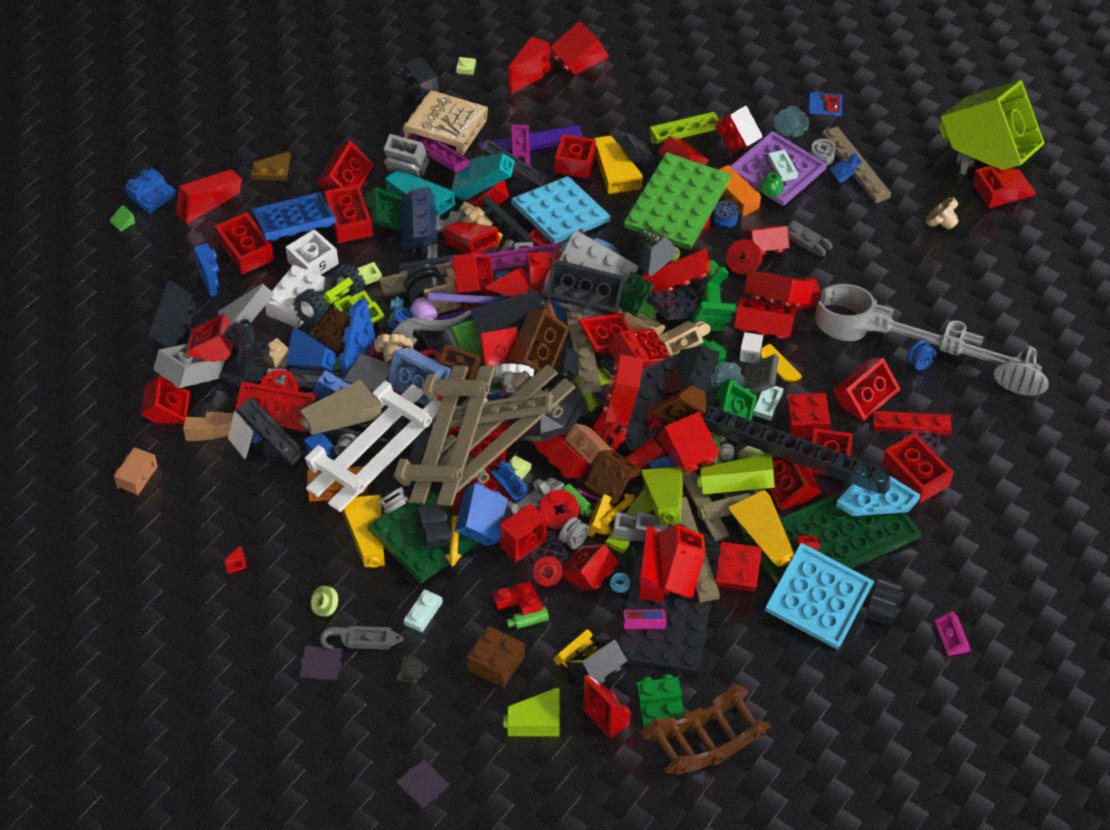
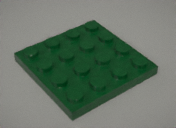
M429 489L425 504H410L405 501L404 505L390 513H385L368 524L367 530L420 584L450 564L445 556L450 552V542L448 546L425 549L416 525L415 513L417 508L438 505V496L431 489ZM441 505L442 509L447 513L446 523L448 527H451L452 516L456 514L448 506ZM459 533L458 554L464 555L477 546L479 542Z

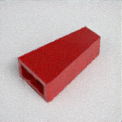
M228 170L179 186L176 215L186 224L191 223L239 194L242 178L233 170Z

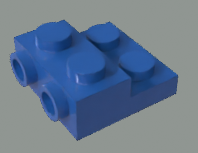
M153 168L149 171H142L140 177L135 180L130 179L125 186L127 196L149 214L177 196L176 190L164 181V177Z
M208 243L194 247L198 273L210 296L217 295L216 287L219 286L217 272H219V267L215 261L217 259L214 249H210Z

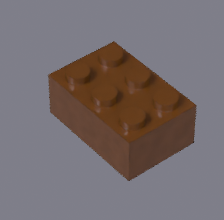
M529 309L509 361L514 364L529 366L534 369V376L547 364L554 368L570 327L545 309Z

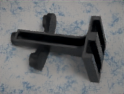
M242 319L239 321V329L236 326H229L225 331V338L238 348V356L219 374L220 380L239 391L242 382L260 385L268 369H272L270 365L255 358V356L259 358L268 356L270 346L265 342L254 341L253 324L248 319Z

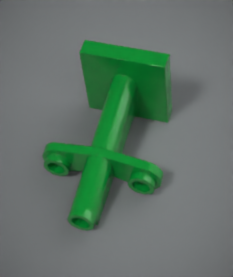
M709 260L711 271L705 277L700 300L704 302L701 301L690 322L695 324L698 321H703L710 326V331L724 332V324L731 321V313L736 312L737 307L736 304L721 303L719 284L728 277V270L724 267L718 268V264L715 261Z

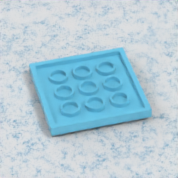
M568 176L514 197L511 202L552 244L568 239L575 230L577 231L582 228L586 232L610 222L611 217Z
M801 543L770 598L765 611L838 650L874 581Z

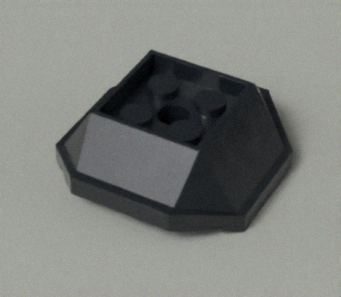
M553 377L541 390L550 392L565 378ZM566 378L575 386V389L558 403L563 409L562 415L558 418H553L546 413L516 441H546L559 434L564 435L571 432L587 404L574 378ZM521 417L510 419V426Z

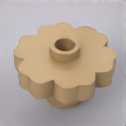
M949 197L935 206L929 213L930 215L926 217V223L933 227L940 223L943 228L946 227L948 230L953 228L959 221L957 215L953 212L958 206L955 198Z
M465 201L460 206V209L466 214L461 220L462 222L488 226L493 224L479 207L476 206L475 208Z
M398 334L377 336L374 345L377 352H383V358L389 364L392 363L394 350L409 347L413 349L412 340Z

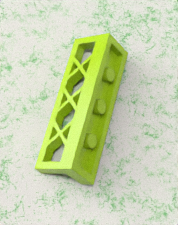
M715 112L652 126L650 127V141L652 144L665 142L669 135L679 139L716 130L714 122L719 119Z

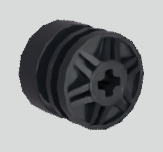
M421 264L413 267L406 273L403 279L404 287L412 305L413 301L424 297L423 290L445 284L439 269L431 264Z

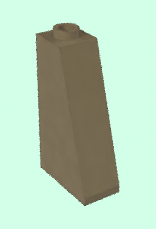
M359 380L300 410V424L304 430L307 429L311 435L377 419L382 414L381 404L365 384Z

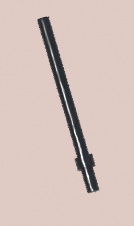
M501 246L489 248L479 254L497 252L501 250ZM465 253L398 264V270H409L421 264L437 265L448 263L449 259H453V256Z

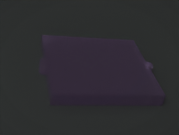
M306 646L304 658L301 659L302 669L300 677L337 680L339 667L342 666L340 662L342 649Z
M425 760L421 761L413 769L410 768L409 772L397 781V784L421 808L425 807L433 799H437L438 795L449 787V783Z

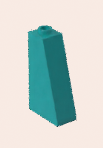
M504 153L470 159L469 166L465 167L462 171L456 172L451 191L462 201L467 200L510 178L515 160Z
M397 170L385 178L386 191L395 193V195L403 198L413 189L429 187L435 195L436 216L442 215L455 205V193L401 170Z

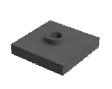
M773 354L745 366L742 387L749 389L754 395L775 387L779 357Z

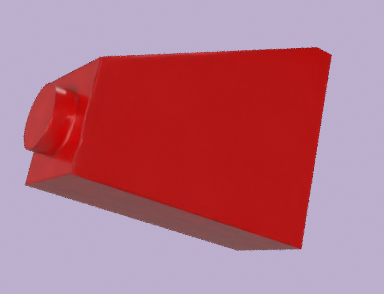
M457 221L443 227L445 244L465 254L481 253L500 244L498 227Z

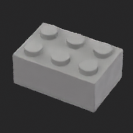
M188 344L158 350L153 370L179 388L219 379V374L225 361L211 362L189 356L186 353Z

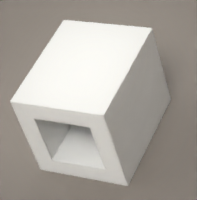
M744 333L740 361L748 363L759 361L763 335Z

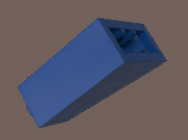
M293 328L286 365L295 369L333 371L336 353L307 333Z

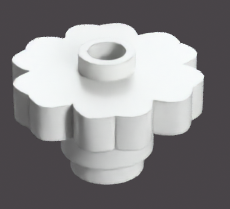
M501 364V366L495 367L494 376L504 379L506 392L515 393L516 391L510 382L524 370L531 377H534V369L521 364Z

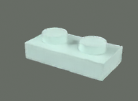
M785 149L768 154L771 165L782 181L798 177V172Z
M775 386L762 391L755 406L753 416L771 421L783 394V388Z
M424 590L404 619V625L422 633L442 604V597Z

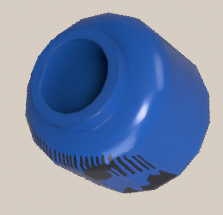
M407 308L394 309L387 319V326L390 331L393 332L402 321L413 318L411 311Z

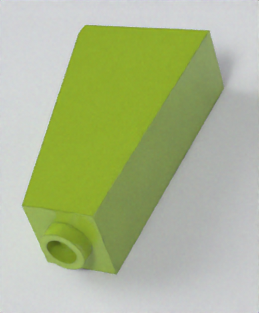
M767 453L701 468V475L697 476L698 487H702L703 494L775 488L772 454Z
M681 467L642 470L644 489L660 525L681 524L683 495Z

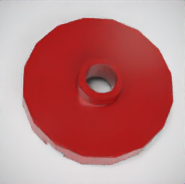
M738 240L729 248L726 262L734 273L742 276L747 275L748 271L755 272L758 269L757 267L762 262V251L751 240ZM745 254V258L741 259V256Z

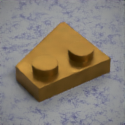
M290 152L253 162L252 180L286 181L291 158Z

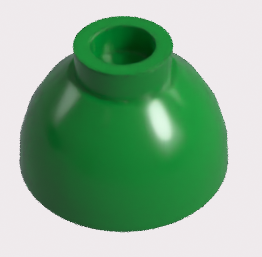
M771 172L762 178L759 189L765 195L777 196L783 192L784 184L776 173Z

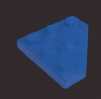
M359 299L349 310L348 316L351 317L349 327L345 328L343 338L345 343L344 353H340L339 364L344 377L360 354L366 355L373 340H376L366 299Z

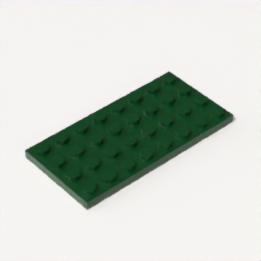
M847 490L780 518L794 554L797 551V536L815 535L819 542L820 553L850 569L921 537V532L906 512L860 516L848 514L836 506L837 500ZM749 533L742 535V541L745 545L760 547ZM762 550L760 567L774 587L777 588L789 564L778 567Z

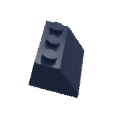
M429 187L413 189L400 200L403 250L437 244L435 195Z

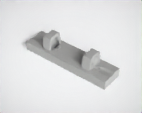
M549 478L547 481L536 480L533 483L535 490L516 504L511 501L507 502L504 519L510 518L520 508L526 507L530 503L538 510L543 497L553 490H562L564 488L563 482L553 478Z

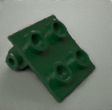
M631 271L623 285L619 307L637 318L654 284Z

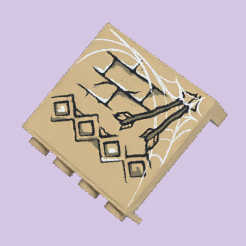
M431 90L427 96H424L422 103L417 106L415 113L411 114L409 121L405 122L403 126L404 138L408 139L411 133L434 139L456 146V152L463 156L485 124L488 107Z

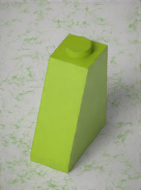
M559 688L509 706L508 715H504V728H508V736H559Z

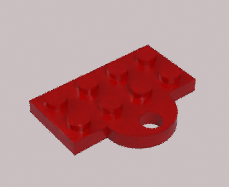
M285 370L271 371L264 376L260 385L247 382L241 383L235 410L251 397L282 429L309 432L307 429L304 430L300 424V410L315 403L317 396L315 394L299 392L298 382L290 372ZM279 376H286L284 384H277Z

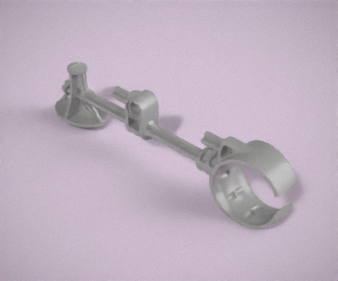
M836 284L829 286L823 290L821 301H818L814 317L815 322L822 331L836 339L856 341L863 338L867 331H878L885 334L892 331L937 345L940 351L958 356L963 353L999 364L994 370L995 380L1002 387L1014 393L1039 395L1048 389V379L1041 372L1042 367L1036 364L1037 351L1031 346H1024L1020 350L1019 355L1012 358L980 348L984 337L966 332L967 327L960 321L949 322L944 335H937L892 320L894 309L878 305L877 300H874L870 292L856 285ZM824 306H843L852 310L857 315L836 314Z

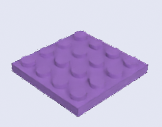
M772 131L730 167L737 171L738 175L746 180L750 186L760 191L759 185L762 178L771 172L776 173L768 159V154L785 149L798 172V177L783 181L784 190L781 194L768 196L784 206L826 170L827 164Z

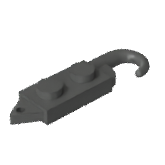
M331 627L325 629L320 635V643L327 649H333V646L326 642V638L330 635H340L344 646L360 649L390 650L391 646L404 641L401 635L391 630V627Z

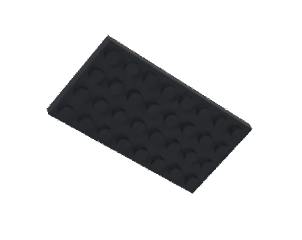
M699 532L704 535L705 553L716 581L723 539L714 542L710 533ZM641 541L626 610L665 609L666 629H624L623 623L619 647L627 659L625 663L699 675L712 600L699 603L696 591L691 599L669 592V595H664V602L639 600L640 576L645 541Z

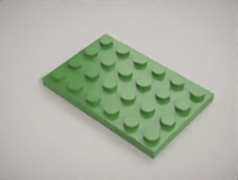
M666 153L624 222V227L639 233L645 228H651L667 236L673 245L691 250L730 182L731 174Z

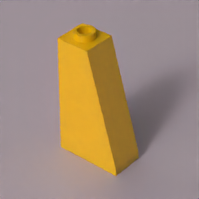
M612 136L595 138L596 158L608 194L642 189L643 176L641 172L628 159Z
M765 490L729 506L731 513L778 567L790 564L795 554L771 497Z
M381 495L355 497L342 510L364 567L385 566L384 546L367 530L368 524L382 516V506L378 503L381 500Z

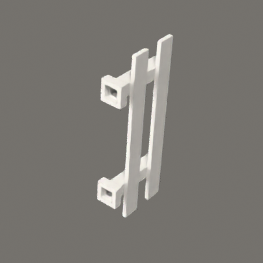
M384 381L372 394L381 404V408L385 405L389 408L334 461L327 457L324 448L319 445L305 457L309 470L314 473L318 470L322 471L306 487L307 491L319 497L334 481H337L344 487L328 504L341 512L437 417L441 401H431L424 409H421L414 404L424 394L420 388L412 384L400 396L393 392L389 382ZM402 415L411 420L357 475L347 470Z

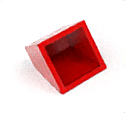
M580 21L550 47L553 52L552 57L557 62L561 61L562 67L567 72L570 70L574 75L609 58L599 39Z
M700 412L665 426L656 437L675 466L681 467L682 473L686 471L688 474L695 472L699 469L698 466L703 464L709 466L716 462L715 459L720 454Z

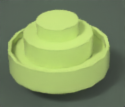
M328 586L318 587L311 599L314 613L327 617L336 610L338 595L335 589Z

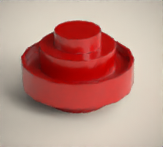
M552 556L541 557L533 567L535 580L543 586L555 585L563 575L561 562Z

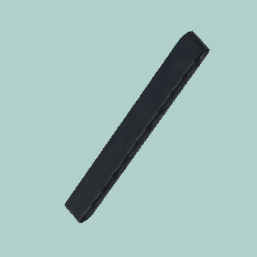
M707 404L706 413L701 415L709 432L763 452L771 453L774 456L878 494H885L890 490V473L882 467Z

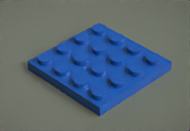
M321 192L252 209L265 239L271 241L286 235L293 236L302 231L310 232L317 227H329L336 223L335 215Z

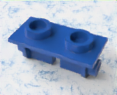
M502 461L498 465L499 468L491 471L492 475L515 502L529 494L527 484L519 476H514L515 471L508 462Z

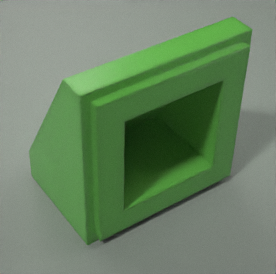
M123 205L110 219V223L120 232L135 223L133 214Z

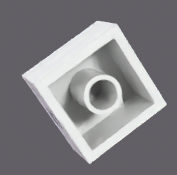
M315 229L286 246L287 260L292 266L296 265L321 275L338 264L337 249Z

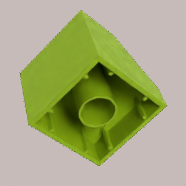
M1022 79L965 97L941 116L942 120L939 124L942 137L945 140H950L954 150L1000 170L1022 165L1045 144Z

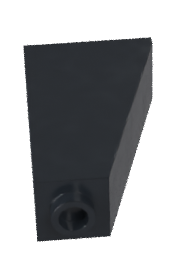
M536 290L472 308L471 313L478 337L479 333L510 327H517L518 331L522 328L529 309L545 308L543 297H539Z

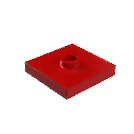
M517 327L479 333L483 366L496 367L501 366V364H513L509 361V357L518 338Z

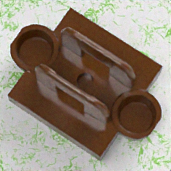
M332 307L310 334L314 339L335 353L342 351L345 348V343L343 342L345 328L349 327L351 317L348 316L349 312L339 311L338 308Z

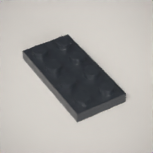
M691 289L650 291L646 299L667 320L692 318L701 301L704 302Z

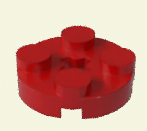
M553 490L547 493L540 502V512L546 517V526L551 529L561 530L571 518H578V502L571 493L565 490ZM563 505L565 512L556 515L554 506Z

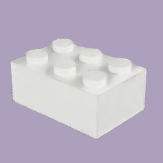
M293 265L272 291L274 295L265 305L267 316L299 328L303 321L300 320L301 316L298 317L296 315L298 311L294 310L296 307L293 305L294 299L309 288L315 289V291L318 290L319 295H324L327 292L325 277Z

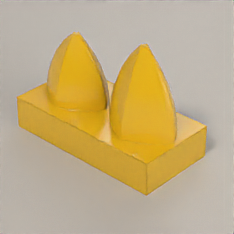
M605 494L596 503L594 513L588 524V535L590 537H593L595 533L601 535L612 533L611 526L609 524L605 525L602 522V519L615 508L609 504L611 497Z
M587 629L562 650L553 661L557 665L562 663L567 667L565 662L577 655L576 650L580 653L592 644L590 638L593 634Z

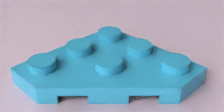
M890 476L891 487L887 493L878 494L852 484L837 500L836 506L852 516L909 512L920 499V494Z

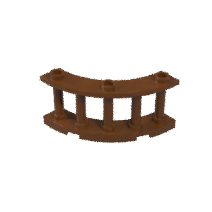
M733 684L725 692L712 700L713 705L703 711L700 707L684 714V718L680 720H675L674 717L666 719L655 718L640 733L644 739H654L661 745L671 761V764L664 771L680 775L711 764H720L726 757L739 751L755 739L762 738L771 725L767 722L755 720L743 702L744 697L749 692L745 686ZM733 706L738 708L750 726L749 729L738 737L723 716L724 712ZM711 720L718 722L730 740L718 748L715 747L702 727ZM690 730L695 731L708 752L695 755L682 733ZM671 737L675 739L685 756H677L666 738Z

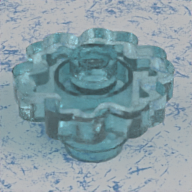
M789 106L787 109L781 110L780 115L775 116L774 127L778 129L779 134L785 137L791 135L795 138L802 136L804 131L808 130L809 119L805 117V113L801 112L797 106Z
M721 362L715 367V373L712 374L710 382L715 388L716 394L720 382L728 379L736 381L741 387L744 386V376L740 374L741 369L735 362Z

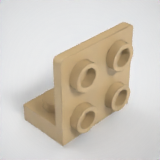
M452 268L446 269L447 277L444 278V285L423 290L426 299H428V292L458 293L454 286L456 275ZM432 300L437 314L455 310L461 306V302Z

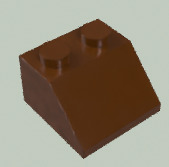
M693 385L659 402L651 408V413L670 423H674L697 412H700L702 415L706 413V394Z

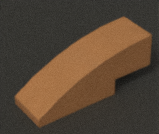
M206 412L205 418L186 417L183 428L186 441L211 440L228 436L234 413Z

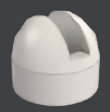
M728 443L720 446V458L726 461L731 460L734 457L733 446Z

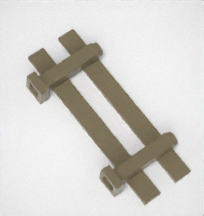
M547 364L534 377H531L524 370L510 382L516 391L510 398L545 393L541 388L558 374L557 371ZM566 378L550 391L553 395L551 413L548 414L553 418H558L562 415L563 409L558 403L575 389V386ZM545 414L521 417L477 457L472 459L468 455L457 492L473 478L481 484L487 482L489 474L486 473L484 468ZM505 420L480 423L477 426L470 451ZM451 434L445 439L441 451L443 457L439 459L437 466H449L457 441L454 435Z
M453 366L449 380L438 379L435 374H427L422 391L430 401H437L439 396H443L421 465H412L407 459H399L394 477L403 486H410L411 481H416L409 500L410 504H425L431 483L443 482L437 504L444 506L453 505L460 480L463 477V470L487 394L490 391V384L495 371L494 366H480L476 380H465L468 370L467 366ZM459 396H470L449 466H437Z
M710 432L711 436H718L720 442L726 440L725 437ZM718 455L717 464H722L723 462ZM686 471L682 473L683 483L698 510V516L704 521L714 542L729 538V533L720 518L732 514L729 506L762 491V489H754L750 493L742 495L739 491L723 492V500L711 502L708 494H703L702 487H698L696 472L688 474ZM736 519L742 532L744 534L748 533L747 530L742 526V524Z

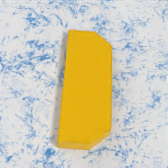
M771 344L762 348V359L773 354L779 357L777 375L783 381L795 382L801 379L802 375Z

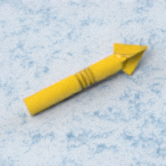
M624 494L625 499L602 519V522L608 525L615 519L617 512L621 513L628 506L631 507L635 495Z
M456 515L452 516L451 522L453 537L450 539V552L445 555L452 567L461 557L458 554L459 533L455 531L458 519Z

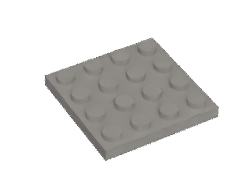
M576 230L572 233L559 258L561 261L625 276L624 283L630 272L636 273L639 267ZM552 301L568 311L584 309ZM584 309L586 318L609 315Z

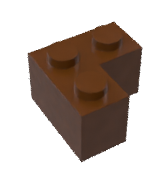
M445 344L439 360L441 364L449 368H453V366H467L468 370L465 380H476L479 368L483 366L481 356Z

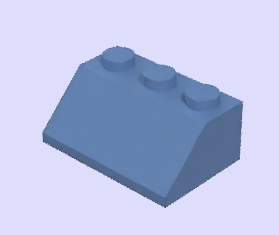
M410 347L394 350L388 382L393 389L403 394L412 384L422 390L427 374H435L438 379L449 380L451 369ZM425 393L417 400V402L424 406L431 402Z

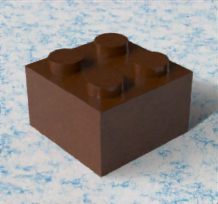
M488 626L467 656L468 670L504 688L525 657V643Z

